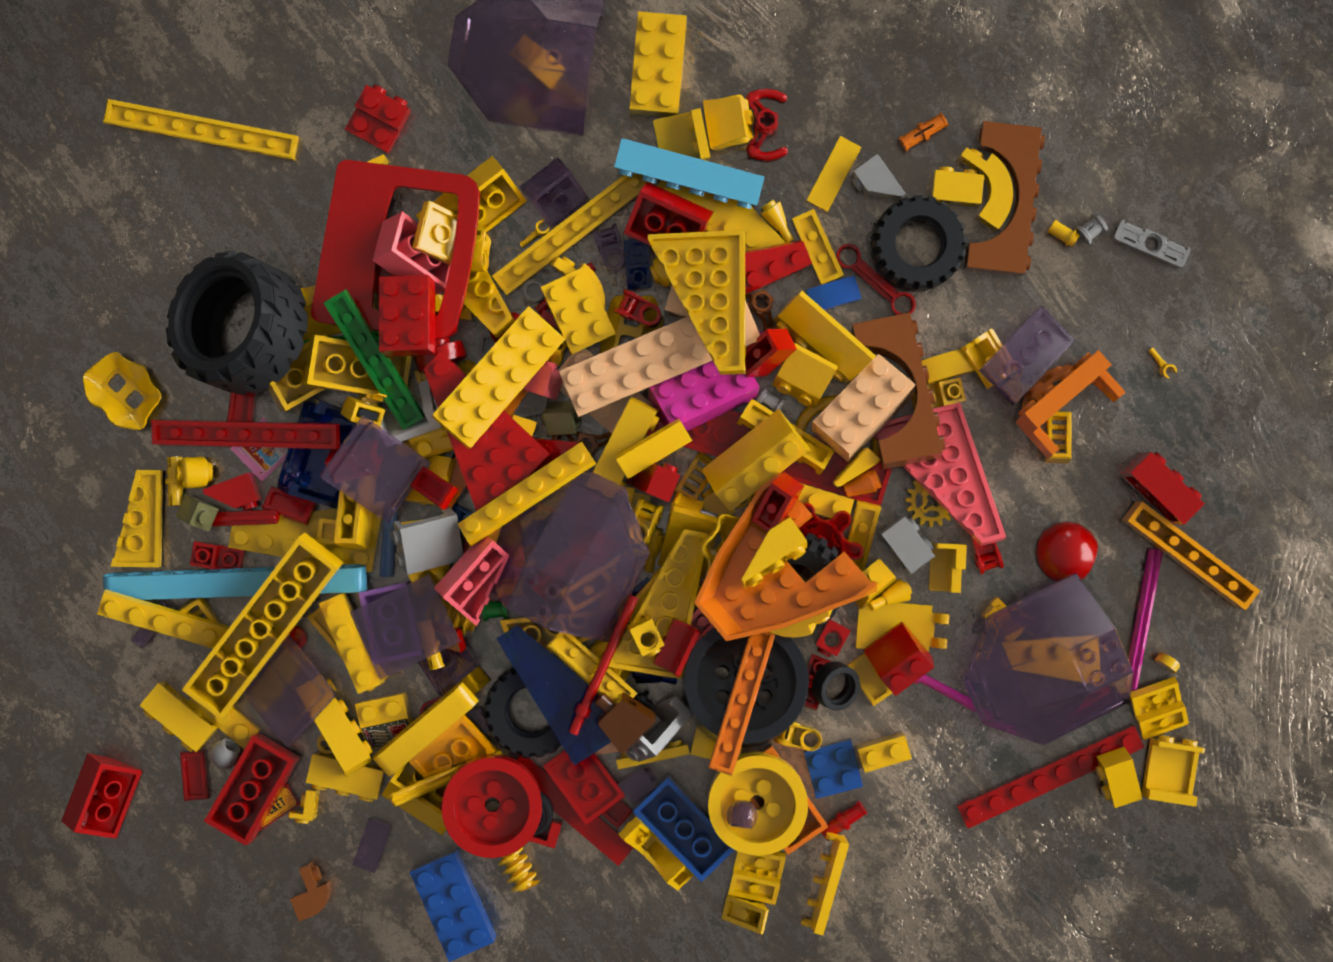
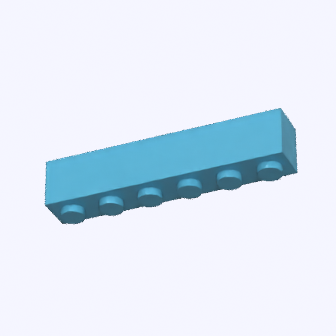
M623 138L621 139L614 165L615 168L619 169L618 174L633 177V173L643 175L642 180L656 184L657 179L666 181V187L680 190L681 186L690 188L689 193L704 196V192L714 194V200L727 203L728 198L738 201L737 206L751 209L752 205L757 206L765 178L761 175Z

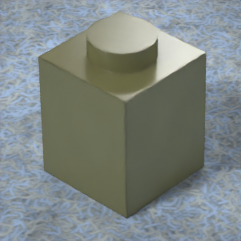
M572 401L550 402L542 413V424L546 426L548 435L576 434L582 423V419L578 417Z
M185 494L176 517L191 526L209 531L219 509L205 500Z

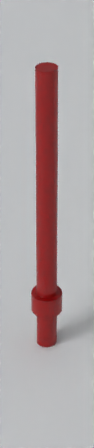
M629 595L581 704L578 703L576 707V716L568 732L578 736L585 718L589 717L592 711L590 708L639 598Z

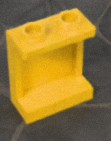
M1159 735V739L1150 738L1141 792L1142 796L1149 800L1196 807L1198 797L1193 795L1199 753H1204L1205 748L1198 746V741L1183 739L1182 743L1174 742V737Z

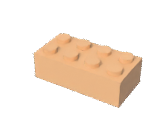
M878 354L812 422V432L849 463L914 396L916 384Z

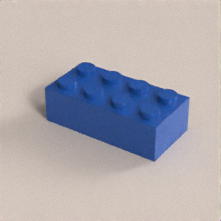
M669 774L664 776L633 807V813L701 882L734 851L717 835L711 824L710 817L704 809Z
M458 847L420 863L411 869L409 873L449 962L494 943L497 935Z

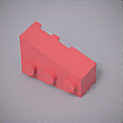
M487 536L473 546H470L434 589L477 626L483 607L489 602L490 598L488 596L494 583L497 584L510 555Z

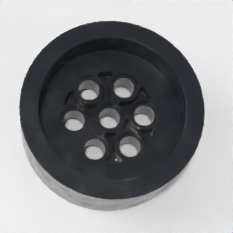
M715 627L696 643L686 662L682 676V697L684 705L692 714L690 718L701 732L714 741L717 739L728 704L719 703L716 699V694L718 692H725L730 697L739 668L736 658L739 655H743L748 639L747 636L725 641ZM775 635L766 668L770 670V678H762L741 748L760 746L776 739L794 723L805 705L809 687L808 670L800 649L790 637ZM720 667L725 668L728 671V678L719 679L715 673L716 669ZM762 691L768 692L771 696V702L762 703L759 700V693Z

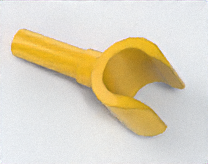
M539 220L536 223L535 230L519 243L522 248L538 236L543 237L549 232L550 227L546 231L538 229V226L542 225L545 220Z
M1154 348L1148 351L1158 363L1159 374L1162 377L1170 379L1166 374L1168 367L1173 373H1177L1176 366L1166 363Z

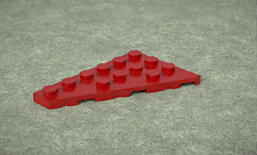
M442 351L424 368L438 408L467 376ZM505 410L470 449H467L447 431L476 511L526 479L550 454Z

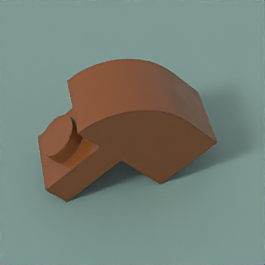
M312 861L303 864L299 868L306 890L298 892L290 898L299 922L318 914L328 903L332 893L331 880L321 883L322 875L318 866H314Z

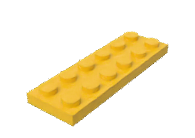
M528 306L431 417L467 449H470L565 341V338Z

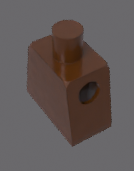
M603 692L594 702L602 710L598 716L599 727L621 754L629 749L655 723L656 714L626 693L622 692L613 701Z

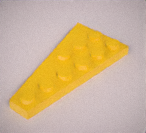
M385 501L374 502L369 550H346L335 544L318 543L342 560L343 564H365L366 572L372 573ZM338 508L314 511L308 526L281 516L277 524L232 526L228 548L284 557L294 542L304 532L316 541L319 518L336 519Z
M682 529L630 624L650 615L662 640L673 617L691 625L695 606L694 602L697 596L704 555L701 552L702 542L707 538L708 533ZM626 629L609 667L677 679L681 678V674L677 677L671 671L655 665L653 661L656 654L650 657L647 655L642 657L629 629ZM646 632L641 636L642 643H649L653 639V633Z

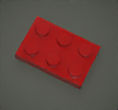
M583 737L543 765L546 772L586 826L626 797Z

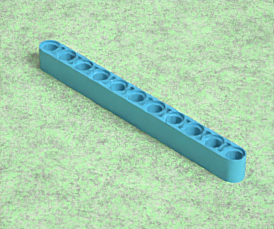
M343 564L320 594L355 593L368 590L366 565ZM275 567L117 572L104 574L102 577L104 591L107 589L141 600L254 596Z

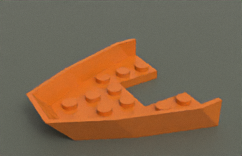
M780 472L762 485L719 549L694 602L725 641L782 629L877 592L878 584L875 580L871 582L845 552L806 583L786 561L784 563L785 566L774 574L769 572L764 575L763 581L754 587L749 585L743 588L741 579L768 533L751 520L771 483L782 475ZM797 499L795 505L783 521L791 517L799 528L812 518V514Z

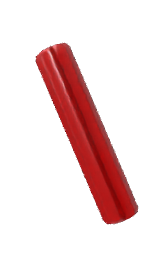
M277 510L217 512L212 526L277 524L280 515Z

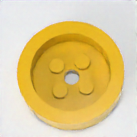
M748 752L738 755L732 776L720 772L715 774L708 792V812L715 832L725 844L743 854L763 856L786 848L798 837L806 822L808 798L800 776L788 762L765 752ZM759 795L763 797L764 804L761 808H753L750 805V800L753 796Z

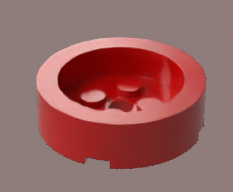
M481 755L462 764L450 777L442 800V818L450 837L463 850L484 858L507 856L525 846L535 834L542 814L541 792L535 777L521 762L505 755ZM492 797L496 798L500 804L498 809L494 811L486 809L485 806L486 800Z

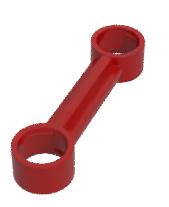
M845 244L838 249L836 258L840 267L846 270L852 269L890 303V309L894 315L905 314L896 311L894 307V301L899 296H905L910 300L911 309L907 313H913L916 307L915 298L910 293L896 290L863 261L857 246ZM847 248L852 249L857 254L856 263L850 266L844 265L840 260L841 251Z

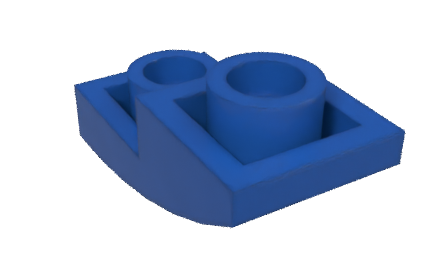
M855 276L829 282L805 291V294L825 311L862 299Z

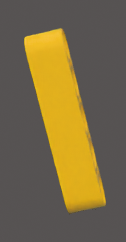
M462 681L459 682L384 745L372 759L389 777L392 776L466 714L478 702V698Z

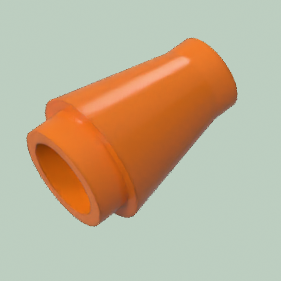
M875 469L871 471L866 470L844 484L848 497L877 492V489L882 487Z

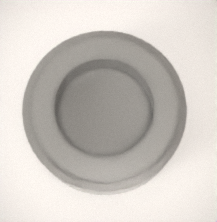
M538 279L526 281L522 287V295L525 300L532 304L542 302L544 296L540 287L544 283Z

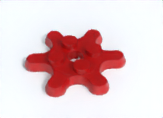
M808 502L802 503L812 514V518L798 528L804 537L810 533L814 534L815 537L817 536V538L827 540L829 548L834 546L839 551L837 557L843 552L852 560H858L863 556L864 549L861 544L849 541L843 536V531L851 524L852 520L851 515L847 511L840 510L832 518H820L816 515L812 504ZM797 564L791 565L798 575L807 568Z

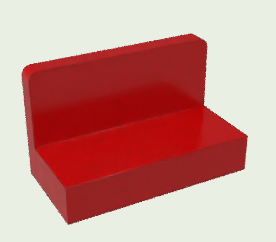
M673 617L663 639L665 646L660 648L661 651L656 654L653 663L679 677L699 636V630Z

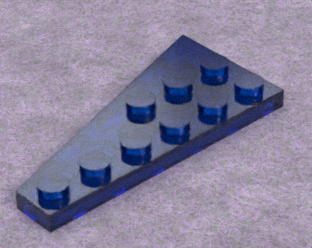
M518 625L496 638L574 766L611 743L610 739L598 725V716L602 710L594 702L600 695L599 693L595 695L590 707L592 711L589 717L585 718L578 736L568 732L576 716V707L578 703L581 704L589 685Z

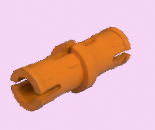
M940 112L925 123L920 122L916 124L915 129L898 138L903 149L907 151L923 140L928 141L931 135L947 127L948 122Z

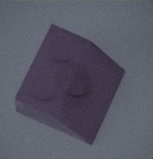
M558 157L519 186L551 229H554L590 201L573 174Z

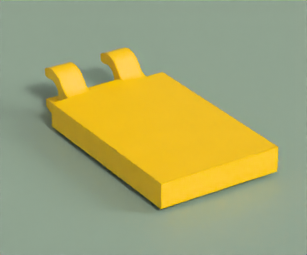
M897 603L884 605L874 611H871L868 605L862 610L858 607L855 648L865 649L903 621L928 652L929 647L947 649L948 639L934 637L935 623L949 625L950 615L932 613L933 606L923 604Z

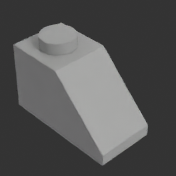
M878 154L852 173V183L859 192L863 190L866 195L900 200L906 194Z

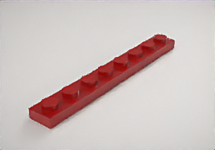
M151 420L152 444L307 449L340 448V424Z
M1132 724L956 806L966 828L969 829L1095 771L1096 767L1099 766L1098 755L1125 747L1128 753L1132 754L1145 747L1135 725Z

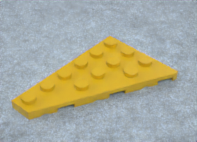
M745 231L649 234L648 241L719 374H745Z

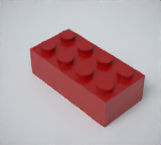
M261 733L253 735L204 822L245 846L252 843L301 756Z

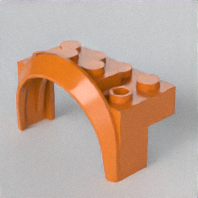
M1099 350L1093 355L1088 352L1075 365H1058L1044 372L1033 381L1024 396L1021 411L1018 412L1020 418L1015 423L1037 446L1046 459L1055 454L1059 448L1040 426L1089 384L1097 387L1113 403L1126 393L1107 372V369L1112 364ZM1062 380L1056 387L1053 385L1054 382Z

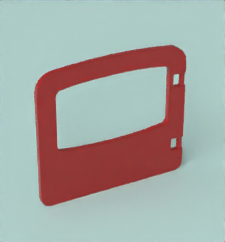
M355 160L341 161L337 166L311 307L312 318L318 323L337 325L324 302L347 289L372 331H379V311L374 309L377 263L372 260L382 223L386 220L393 193L397 188L401 187L448 193L458 196V216L449 276L438 315L435 317L436 339L449 337L458 326L473 262L480 205V190L477 183L471 177L463 174Z

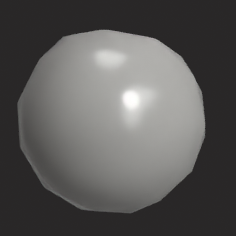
M228 738L219 739L213 743L210 749L211 761L218 768H232L241 756L239 745L234 740Z

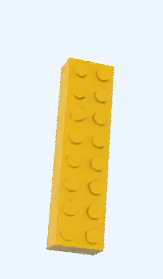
M304 532L284 555L183 687L182 691L222 720L344 562Z

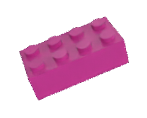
M710 361L649 387L648 399L651 405L658 409L657 415L664 427L679 418L686 431H689L751 401V399H756L760 386L754 377H746L745 374L720 375L714 362Z

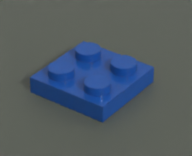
M851 739L823 745L815 751L804 750L816 799L863 787Z

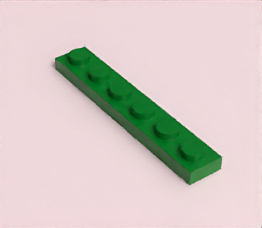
M347 289L325 301L324 305L379 393L387 395L383 399L401 428L404 430L422 420L425 414L390 358L379 351V340Z

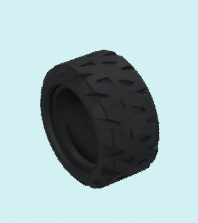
M228 251L217 253L214 257H208L193 267V271L190 274L184 276L176 288V295L170 302L167 314L169 322L166 328L168 346L174 350L171 353L172 358L180 369L186 371L185 374L187 376L230 393L245 395L246 392L255 394L268 389L270 382L280 381L289 372L293 360L298 359L304 345L303 335L307 333L308 315L304 310L306 302L303 293L296 285L295 280L287 273L243 252ZM252 292L254 318L250 330L243 342L235 350L227 355H223L220 346V332L224 318L237 299L246 293Z

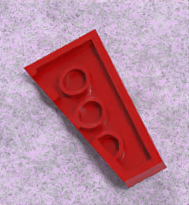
M799 240L745 252V294L811 265L812 262L804 242Z

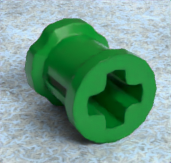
M506 597L501 598L500 601H492L484 605L482 610L484 622L491 618L503 617L508 619Z

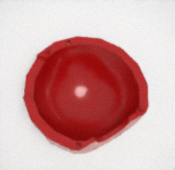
M1070 521L1056 523L1047 530H1044L1038 540L1036 550L1038 564L1043 572L1056 582L1066 584L1079 582L1089 574L1095 562L1098 543L1092 532L1079 523Z

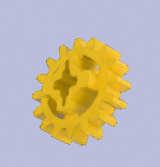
M913 481L912 484L915 488L907 489L906 491L911 496L904 499V501L910 502L911 505L906 508V511L914 512L911 518L914 520L919 517V525H923L925 521H928V527H933L934 521L939 526H942L943 518L950 521L949 513L936 500H934L935 506H926L929 501L927 496L931 495L917 481ZM917 494L920 496V505L916 506ZM928 511H934L938 516L927 517L924 514Z

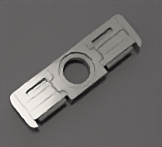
M1125 219L1118 223L1117 230L1112 236L1113 241L1175 268H1181L1185 265L1190 253L1189 247L1185 248L1171 242L1167 237L1151 230H1143L1127 222L1125 224ZM1149 237L1157 241L1158 245L1154 251H1150L1145 247V240Z

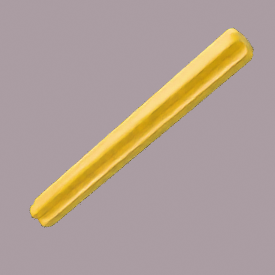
M496 748L495 752L489 755H502V752L499 748ZM465 762L391 793L389 798L392 805H401L447 785L453 773Z

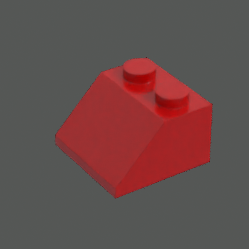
M903 621L864 649V653L878 676L895 696L935 668L931 654Z

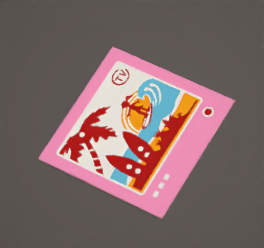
M263 417V418H262L260 421H258V422H268V421ZM231 448L262 482L295 451L294 448Z

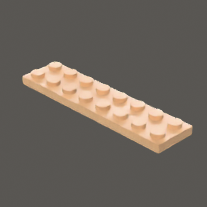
M745 301L746 347L757 342L760 334ZM688 316L560 370L559 373L578 417H581L712 361Z

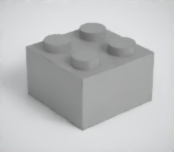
M899 516L877 532V535L904 571L912 574L935 557L932 553V550L935 548L926 537H920L917 533L920 528L911 517Z

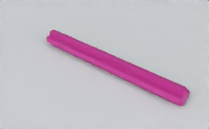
M1151 548L1148 551L1123 683V689L1130 692L1138 688L1163 551Z

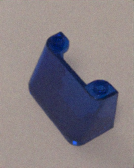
M313 397L305 400L297 423L340 424V446L357 443L360 439L364 440L373 431V427L352 422L341 415L342 407ZM288 448L278 478V489L286 494L338 509L341 482H333L325 465L331 449Z

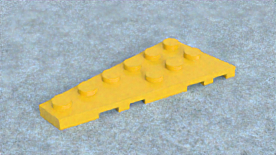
M662 180L657 185L664 190L713 211L714 213L706 232L744 230L745 252L786 243L752 207L748 209L737 206L738 201L729 198L727 203L714 200V194L704 192V196L689 193L690 188L681 186L680 190L666 187L667 182Z

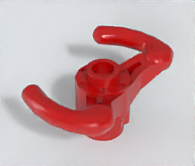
M757 89L749 92L746 96L748 106L754 113V139L747 145L746 151L750 158L759 161L776 160L785 156L788 153V149L781 147L770 152L760 151L759 148L765 138L777 130L778 114L769 108H765L759 102V99L772 98L785 102L787 96L774 89Z

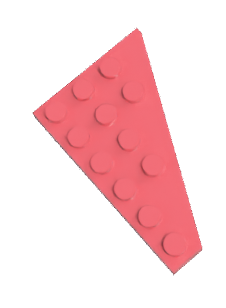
M958 402L934 408L933 412L938 413L940 426L937 427L938 435H942L945 442V450H942L941 458L903 465V467L981 546L1005 540L1006 535L961 403ZM913 414L890 420L874 438L879 441L896 434L909 422Z

